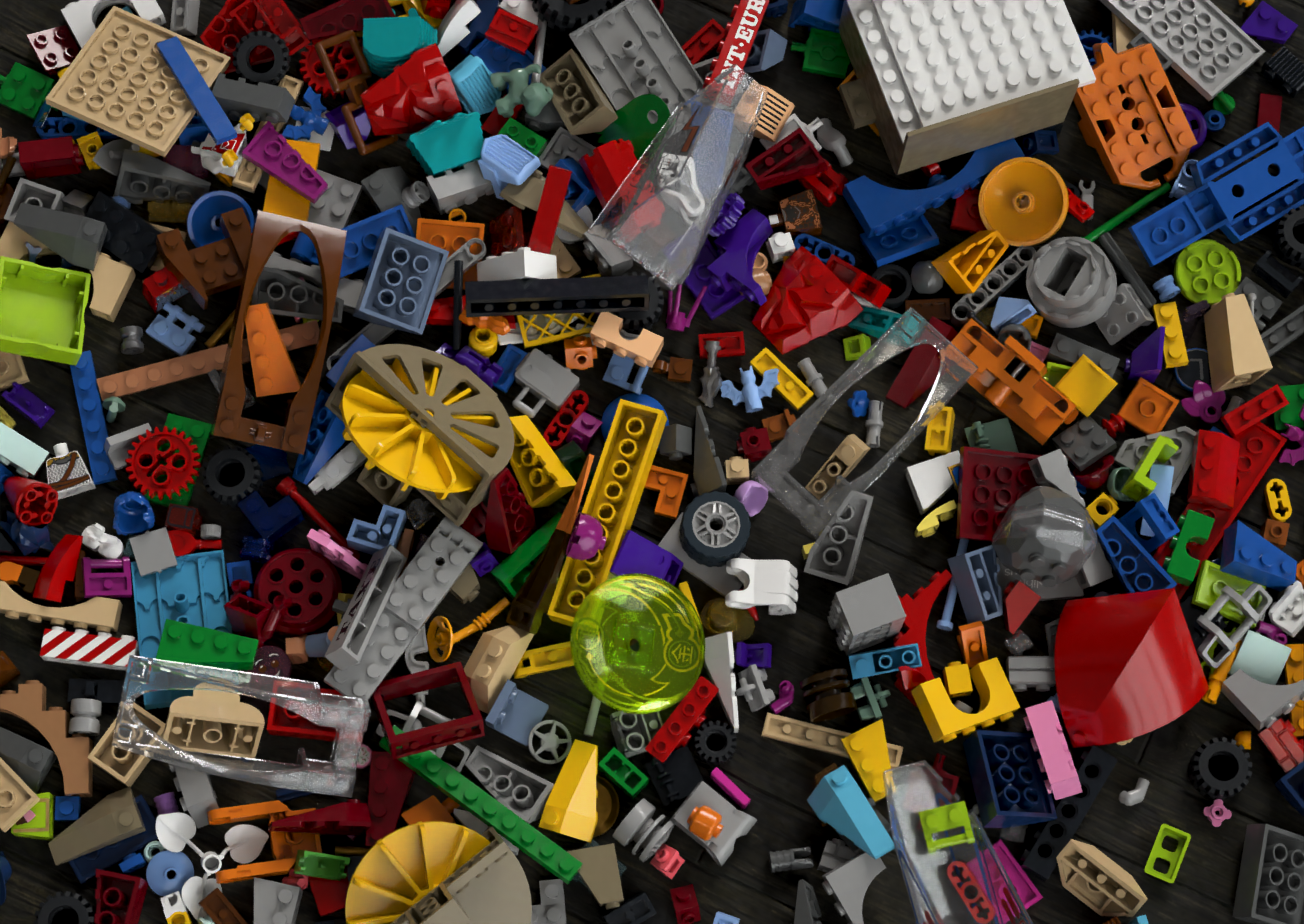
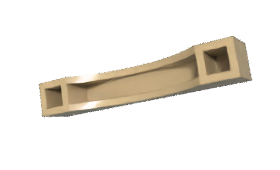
M0 581V613L5 614V617L19 619V616L28 617V620L31 622L41 623L42 620L51 621L50 624L64 627L65 624H71L75 629L87 630V627L96 628L97 632L110 633V631L117 632L123 607L120 600L96 596L87 602L75 606L61 608L45 607L22 598L5 581Z

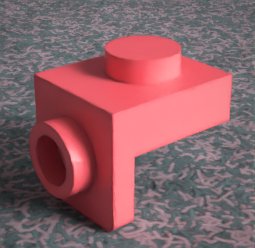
M663 843L650 863L664 876L672 880L685 860L676 849Z

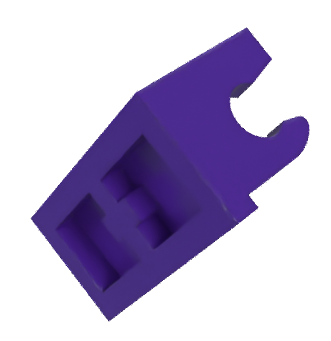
M13 382V389L10 392L5 390L1 396L6 403L41 429L55 413V410L21 384Z

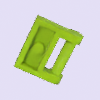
M965 801L918 812L929 854L935 853L937 849L966 842L968 844L975 843ZM964 826L965 833L934 841L932 839V833Z

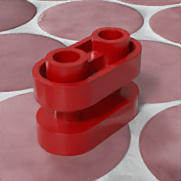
M824 159L828 170L798 180L806 190L813 189L814 197L822 204L830 207L837 200L834 193L842 195L844 185L848 183V180L843 174L836 173L832 169L831 164Z

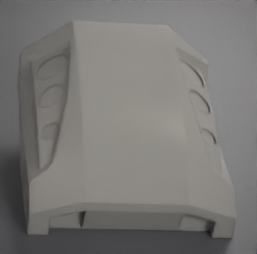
M650 701L643 704H648L652 706L630 707L627 709L649 710L657 708L659 703ZM621 710L610 715L611 730L617 749L626 758L645 753L646 746L663 726L659 710L645 713Z

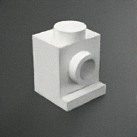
M783 232L775 233L766 242L772 263L783 261V256H791L795 252L790 232L785 234Z

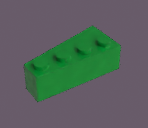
M166 619L154 662V670H253L259 640Z

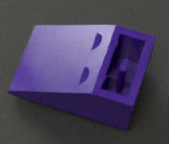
M628 530L622 540L621 547L610 572L617 578L628 576L650 578L663 583L673 590L684 563L667 550ZM642 579L621 580L623 583H633L634 585L632 586L657 597L665 604L668 602V597L657 590L640 586L637 583L654 586L669 596L671 595V591L651 581ZM631 588V589H632L633 591H635L637 594H642V593L638 592L637 590ZM641 596V597H642L643 599H645V600H649V601L655 602V601L652 600V599H649V598H647V597Z

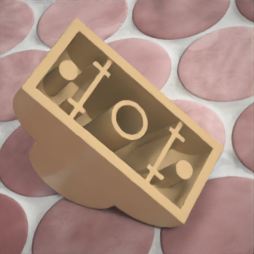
M215 680L204 681L196 685L192 696L180 697L171 703L161 740V748L255 759L265 724L264 717L254 706L240 702L238 692L229 684Z

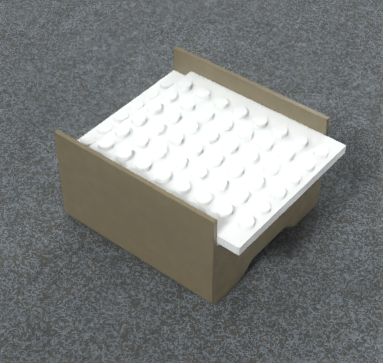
M844 0L839 32L858 80L840 85L839 92L854 129L875 123L896 175L1063 123L1077 88L1095 83L1096 81L1064 0Z

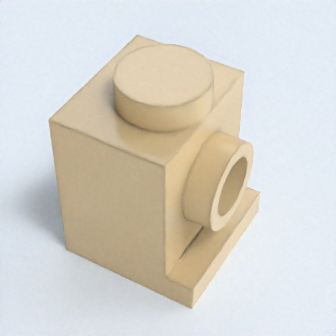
M735 456L725 460L724 470L727 485L743 484L749 481L748 459Z

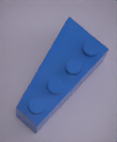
M1114 515L1096 530L1103 552L1126 593L1176 587L1177 583Z

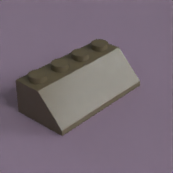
M570 49L541 73L540 81L552 89L553 98L551 100L571 135L601 132L618 118L584 59L573 49Z

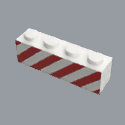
M52 626V629H44L40 657L44 661L136 672L139 644L135 637L129 635H121V638L112 637V634L98 632V635L89 634V631L75 629V632L66 631V628Z

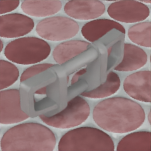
M1252 583L1242 595H1239L1229 586H1225L1221 590L1222 594L1204 615H1200L1196 620L1202 628L1209 632V635L1197 649V653L1209 666L1218 668L1236 649L1235 645L1253 623L1256 624L1272 603V597L1261 585ZM1258 591L1262 596V601L1254 610L1248 601ZM1228 600L1235 603L1246 616L1245 620L1230 638L1211 622ZM1216 640L1223 649L1212 660L1207 651Z
M420 701L416 702L410 716L391 709L387 710L388 716L392 715L407 721L402 730L403 732L411 730L419 714L438 724L451 721V719L423 706L424 703ZM379 723L376 729V733L384 737L382 727ZM459 742L453 745L464 751V757L458 767L450 766L460 773L470 754V749ZM447 746L438 748L436 752L429 751L441 759Z

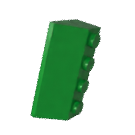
M560 512L490 572L512 599H514L549 542L562 516ZM565 553V556H564V559H563V563H562V566H561V569H560V573H559V576H558V579H557V583H558V580H559L561 571H562V569H563V566H564V563H565V560H566V557H567L566 553Z

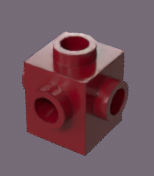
M750 427L740 433L739 440L736 441L738 454L743 455V459L755 462L762 460L763 456L771 455L772 448L767 427L761 429Z

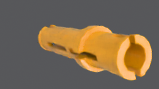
M1241 640L1235 645L1236 649L1218 668H1215L1213 674H1210L1208 678L1209 689L1202 697L1205 702L1216 704L1222 689V683L1226 680L1242 644Z

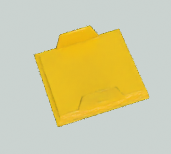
M1083 354L1054 388L1088 418L1118 383Z

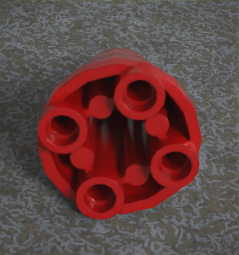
M11 476L6 479L4 491L17 519L28 526L48 524L52 521L58 506V492L47 483L20 476Z

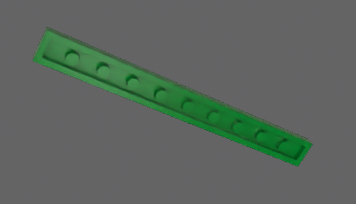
M395 725L392 727L395 735L405 733ZM384 736L379 742V746L390 753ZM425 751L398 758L399 761L487 826H492L498 834L567 885L582 868L583 863L432 752Z

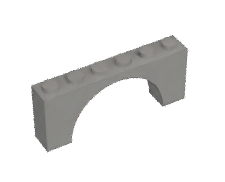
M1239 669L1223 681L1221 692L1260 731L1264 727L1270 728L1282 713L1286 715L1292 711L1295 703L1299 700L1304 701V679L1288 685H1271L1255 680Z
M864 851L822 876L824 879L822 883L823 888L828 895H833L836 900L834 906L840 916L845 915L849 922L848 924H864L862 905L865 893L872 880L886 868L880 857L875 860Z

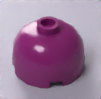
M581 512L578 513L566 549L567 557L587 560L594 557L598 549L603 550L606 537L603 536V527L596 518Z

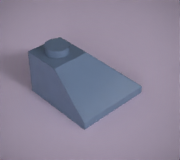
M771 29L758 31L742 74L764 71L781 62L784 58L788 40Z

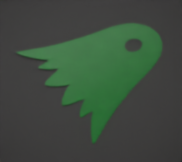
M643 94L615 111L618 118L603 131L594 133L602 134L598 143L604 144L612 140L617 141L618 139L631 141L637 160L645 164L641 178L647 181L651 180L653 172H656V166L665 148L663 144L669 138L671 115L667 105L661 98L652 94ZM651 110L656 111L658 114V120L654 124L650 123L647 118L648 112ZM655 139H659L656 144L653 143ZM653 145V149L649 150L648 148ZM646 151H650L647 156L644 155ZM646 158H650L647 163L644 162Z

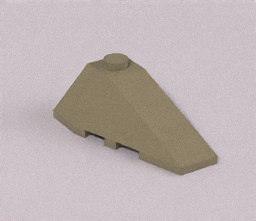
M536 169L521 185L508 183L499 196L523 210L527 207L537 212L546 178L542 176L543 173ZM565 200L558 227L579 238H584V233L590 230V228Z
M129 786L107 795L48 843L56 866L146 831L131 787Z

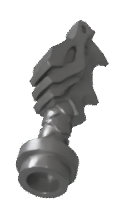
M706 341L704 349L708 352L707 366L703 368L704 376L699 378L702 382L703 392L698 399L710 408L713 407V398L722 386L721 373L719 372V367H716L717 352L721 350L719 341Z

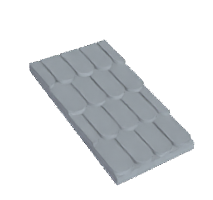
M625 0L569 34L578 52L616 111L643 94L656 95L665 102L671 115L669 138L672 134L675 135L680 132L691 118V113L689 112H691L692 102L700 103L702 101L701 104L704 103L706 105L705 103H708L710 107L719 108L716 102L710 101L709 103L708 99L705 100L704 92L706 90L702 88L703 80L651 0ZM651 110L648 112V121L652 124L657 122L658 114L656 111Z

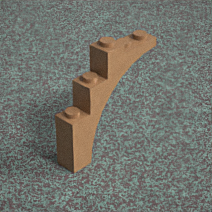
M27 680L25 684H18V694L13 690L2 691V694H0V712L11 714L28 722L40 731L50 743L61 767L65 795L93 797V763L87 758L93 750V741L90 737H86V734H72V738H69L70 714L63 710L62 707H49V711H46V687L40 681Z

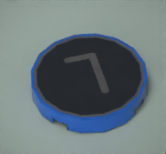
M1200 348L1186 350L1189 360L1188 365L1174 367V375L1178 384H1181L1188 392H1193V386L1197 380L1203 381L1212 387L1208 351Z

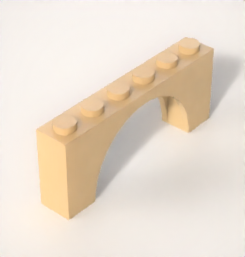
M10 221L0 238V256L28 261L29 253L25 242H29L33 247H41L42 251L37 255L36 259L46 255H58ZM100 252L94 271L89 270L94 284L93 297L89 308L93 315L114 322L136 274L132 266L122 260L116 262L111 260L112 258L109 255Z

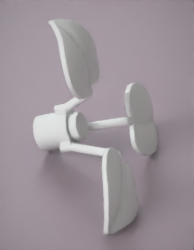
M182 812L161 814L157 816L155 823L157 837L164 848L171 852H180L187 843L201 857V866L206 871L203 878L199 876L189 878L181 890L182 900L196 920L207 915L198 903L215 888L222 892L221 884L216 883V879L207 878L220 870L222 866L221 860L224 859L226 853L230 851L231 858L238 863H250L259 856L269 838V835L257 826L238 824L231 827L225 833L224 839L228 847L220 855H217L212 851L203 853L189 840L196 833L195 822L189 815Z

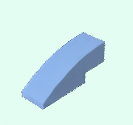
M1153 463L1150 468L1149 479L1156 482L1157 485L1149 495L1155 493L1168 512L1174 466ZM1142 516L1140 535L1155 536Z

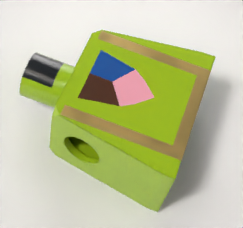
M50 792L36 794L41 800L11 827V833L17 837L52 841L54 830V796Z

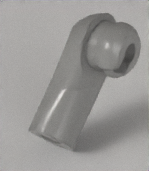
M1138 778L1135 789L1128 792L1122 791L1119 794V801L1126 806L1142 802L1150 782L1146 779Z

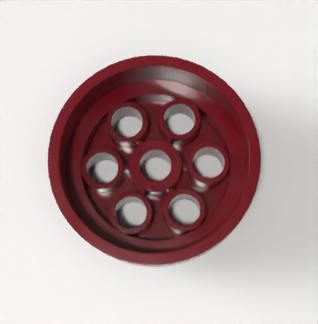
M304 548L288 549L271 557L260 569L254 584V599L272 605L273 610L275 607L270 603L273 596L284 595L283 601L286 598L292 599L291 606L282 609V616L275 629V632L291 638L303 634H318L328 628L337 618V612L332 611L335 599H338V593H344L341 578L332 562L322 554ZM303 562L304 567L301 570L295 571L292 569L294 563ZM280 572L283 574V578L280 581L275 582L271 580L275 573ZM320 573L324 575L322 581L318 583L312 581V577L315 574ZM294 585H302L303 589L301 592L296 594L291 592V588ZM315 596L323 598L319 605L310 604L311 599ZM294 607L302 609L298 616H291L290 610Z

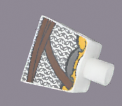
M59 443L53 446L56 457L46 460L48 484L58 492V500L95 489L96 486L78 451L69 453L67 443Z

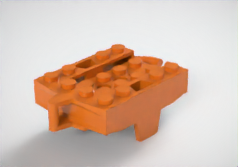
M1108 43L1094 44L1092 49L1096 63L1091 67L1096 81L1095 83L1077 88L1073 98L1082 118L1078 122L1087 145L1097 150L1113 184L1140 190L1159 188L1161 183L1158 179L1145 181L1141 177V172L1169 157L1173 161V166L1168 173L1164 174V179L1166 182L1172 181L1180 173L1191 147L1198 144L1152 43L1142 44L1115 54ZM1139 74H1141V76H1142V78H1143V80H1144V83H1145V85H1146V87H1147V91H1146V89H1145V87H1144V84H1143V82H1142V80H1141ZM1121 84L1124 92H1120L1118 85ZM1125 98L1129 101V107L1126 110L1122 106V101ZM1157 114L1160 115V117H1161V119H1162V121H1163V124H1164V126H1165V128H1166V130H1167V132H1168V134H1169V137H1170V139H1171V141H1172V143H1173V145H1174L1175 148L1172 147V145H1171V143H1170V141H1169V138H1168V136H1167V134H1166V132H1165V130H1164V128H1163V125H1162V123H1161V121H1160V119H1159V117H1158ZM1134 118L1138 120V127L1136 129H1133L1131 125ZM1098 120H1102L1107 130V134L1104 137L1096 122ZM1143 133H1144L1145 138H1146V140H1147L1146 142H1144L1143 139H1142V137H1141V134H1143Z

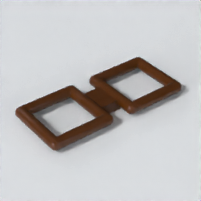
M348 30L317 42L315 50L333 92L339 93L345 90L350 103L343 105L341 111L359 154L364 156L396 142L398 135L391 134L365 145L353 117L352 111L364 107L360 95L369 88L366 81L372 79L371 70L355 32ZM348 40L362 74L339 83L325 49Z

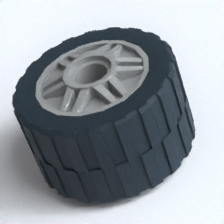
M712 491L695 497L687 505L680 524L679 538L682 548L691 559L707 567H722L728 560L738 558L741 555V552L746 547L751 528L750 516L743 503L728 493Z

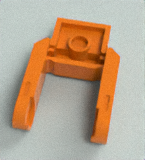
M276 800L208 811L207 816L209 825L269 818V826L273 821L316 810V808L291 811L281 801ZM269 831L272 855L275 860L239 865L235 869L218 871L215 873L216 883L223 884L252 880L254 877L265 878L286 875L295 865L298 850L322 853L320 835Z

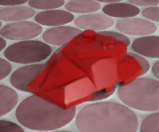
M227 0L218 15L213 18L200 36L206 47L231 57V63L224 72L225 74L236 70V67L233 66V51L236 49V44L248 33L267 31L278 35L289 48V56L311 43L284 0ZM262 45L253 48L249 56L251 67L275 60L272 50Z
M436 43L414 51L409 55L411 58L401 66L397 65L394 67L393 73L385 79L381 78L360 95L375 136L419 132L437 120L444 122L451 119L457 113H463L450 73Z
M801 246L784 262L766 296L767 301L760 306L752 324L784 355L808 344L809 341L828 335V332L847 326L864 309L851 295L850 290L817 256L812 255Z

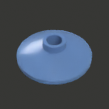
M163 850L152 857L146 869L148 885L155 893L163 897L179 891L181 894L184 883L189 878L194 877L193 864L188 856L182 852ZM170 870L175 871V876L172 879L167 878V872Z

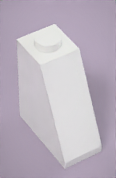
M958 450L907 467L905 475L921 515L925 514L954 487L947 467L960 463V453Z

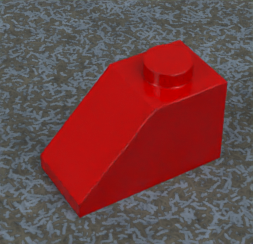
M1017 579L1014 582L1010 581L1003 589L1005 594L1002 597L1006 630L1011 634L1016 632L1041 599L1038 594Z

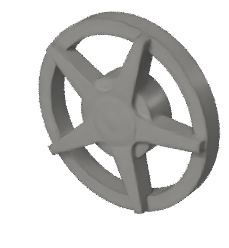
M542 721L536 724L529 733V751L541 763H558L570 752L572 745L571 735L568 729L558 721ZM544 724H553L549 733L542 734L536 731ZM556 725L564 731L567 739L558 738L555 734ZM534 734L540 738L541 746L536 752L532 746ZM567 743L564 754L558 758L556 749L559 744ZM544 750L551 751L555 760L542 759L538 754Z

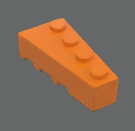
M268 303L249 305L245 325L256 397L299 391L302 386L301 382L298 379Z

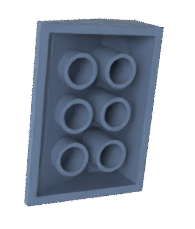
M386 227L379 235L353 316L373 324L422 335L449 251Z

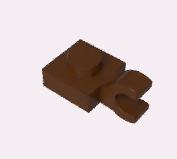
M670 357V363L656 360L653 365V373L668 374L667 381L690 384L693 360Z

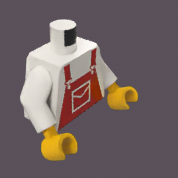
M250 113L244 114L239 120L240 123L234 127L237 132V138L216 145L208 133L204 142L193 140L191 152L201 156V163L204 168L213 174L222 173L235 177L244 158L242 157V151L247 146L246 130L251 131L254 127L255 119Z

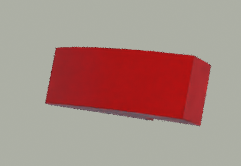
M833 254L826 263L831 272L851 292L878 308L882 307L892 290L882 282Z
M66 534L56 545L41 570L33 598L61 603L65 581H74L83 536Z

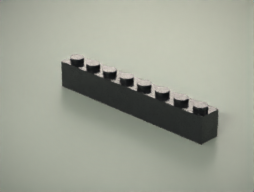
M647 275L465 282L466 317L649 310Z

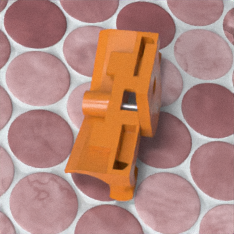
M971 318L970 321L962 326L960 332L945 348L939 358L991 404L1043 446L1063 422L1067 425L1072 423L1078 416L1079 411L1071 401L1042 378L1048 371L1046 365L1011 335L1005 340L1004 346ZM1016 357L1021 363L1010 375L1004 369ZM1025 366L1028 367L1030 371L1018 382L1015 377Z

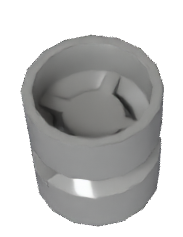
M87 698L72 699L70 714L75 717L69 722L68 733L98 736L100 733V723L96 718L101 715L102 702Z

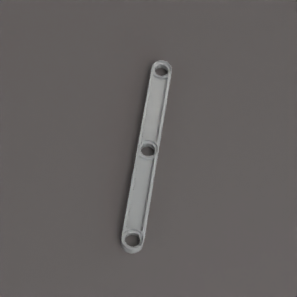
M470 239L447 258L435 297L454 282L455 260L463 261L464 274L485 256L486 246L481 239ZM475 243L482 246V251L478 255L470 253L469 250L471 245ZM370 322L328 358V370L331 369L333 360L340 359L360 334H363L374 345L378 346L397 329Z

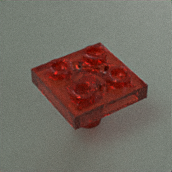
M513 206L490 221L491 253L493 256H501L502 252H516L517 248L529 245L532 232L523 231L521 208Z

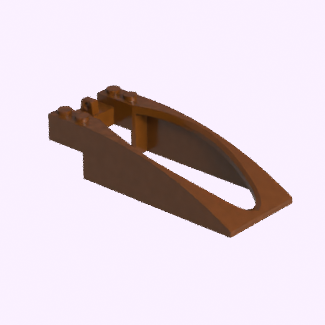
M257 210L218 387L220 394L211 430L212 435L304 455L332 323L346 241V230ZM299 231L309 237L317 254L323 290V317L312 365L294 399L286 400L285 403L288 404L284 425L280 426L241 417L246 396L242 370V341L249 303L264 266L279 242L287 234Z

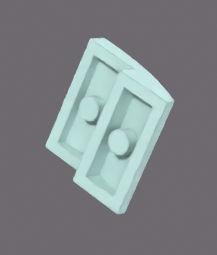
M1248 630L1228 675H1233L1241 669L1255 680L1276 685L1292 649Z

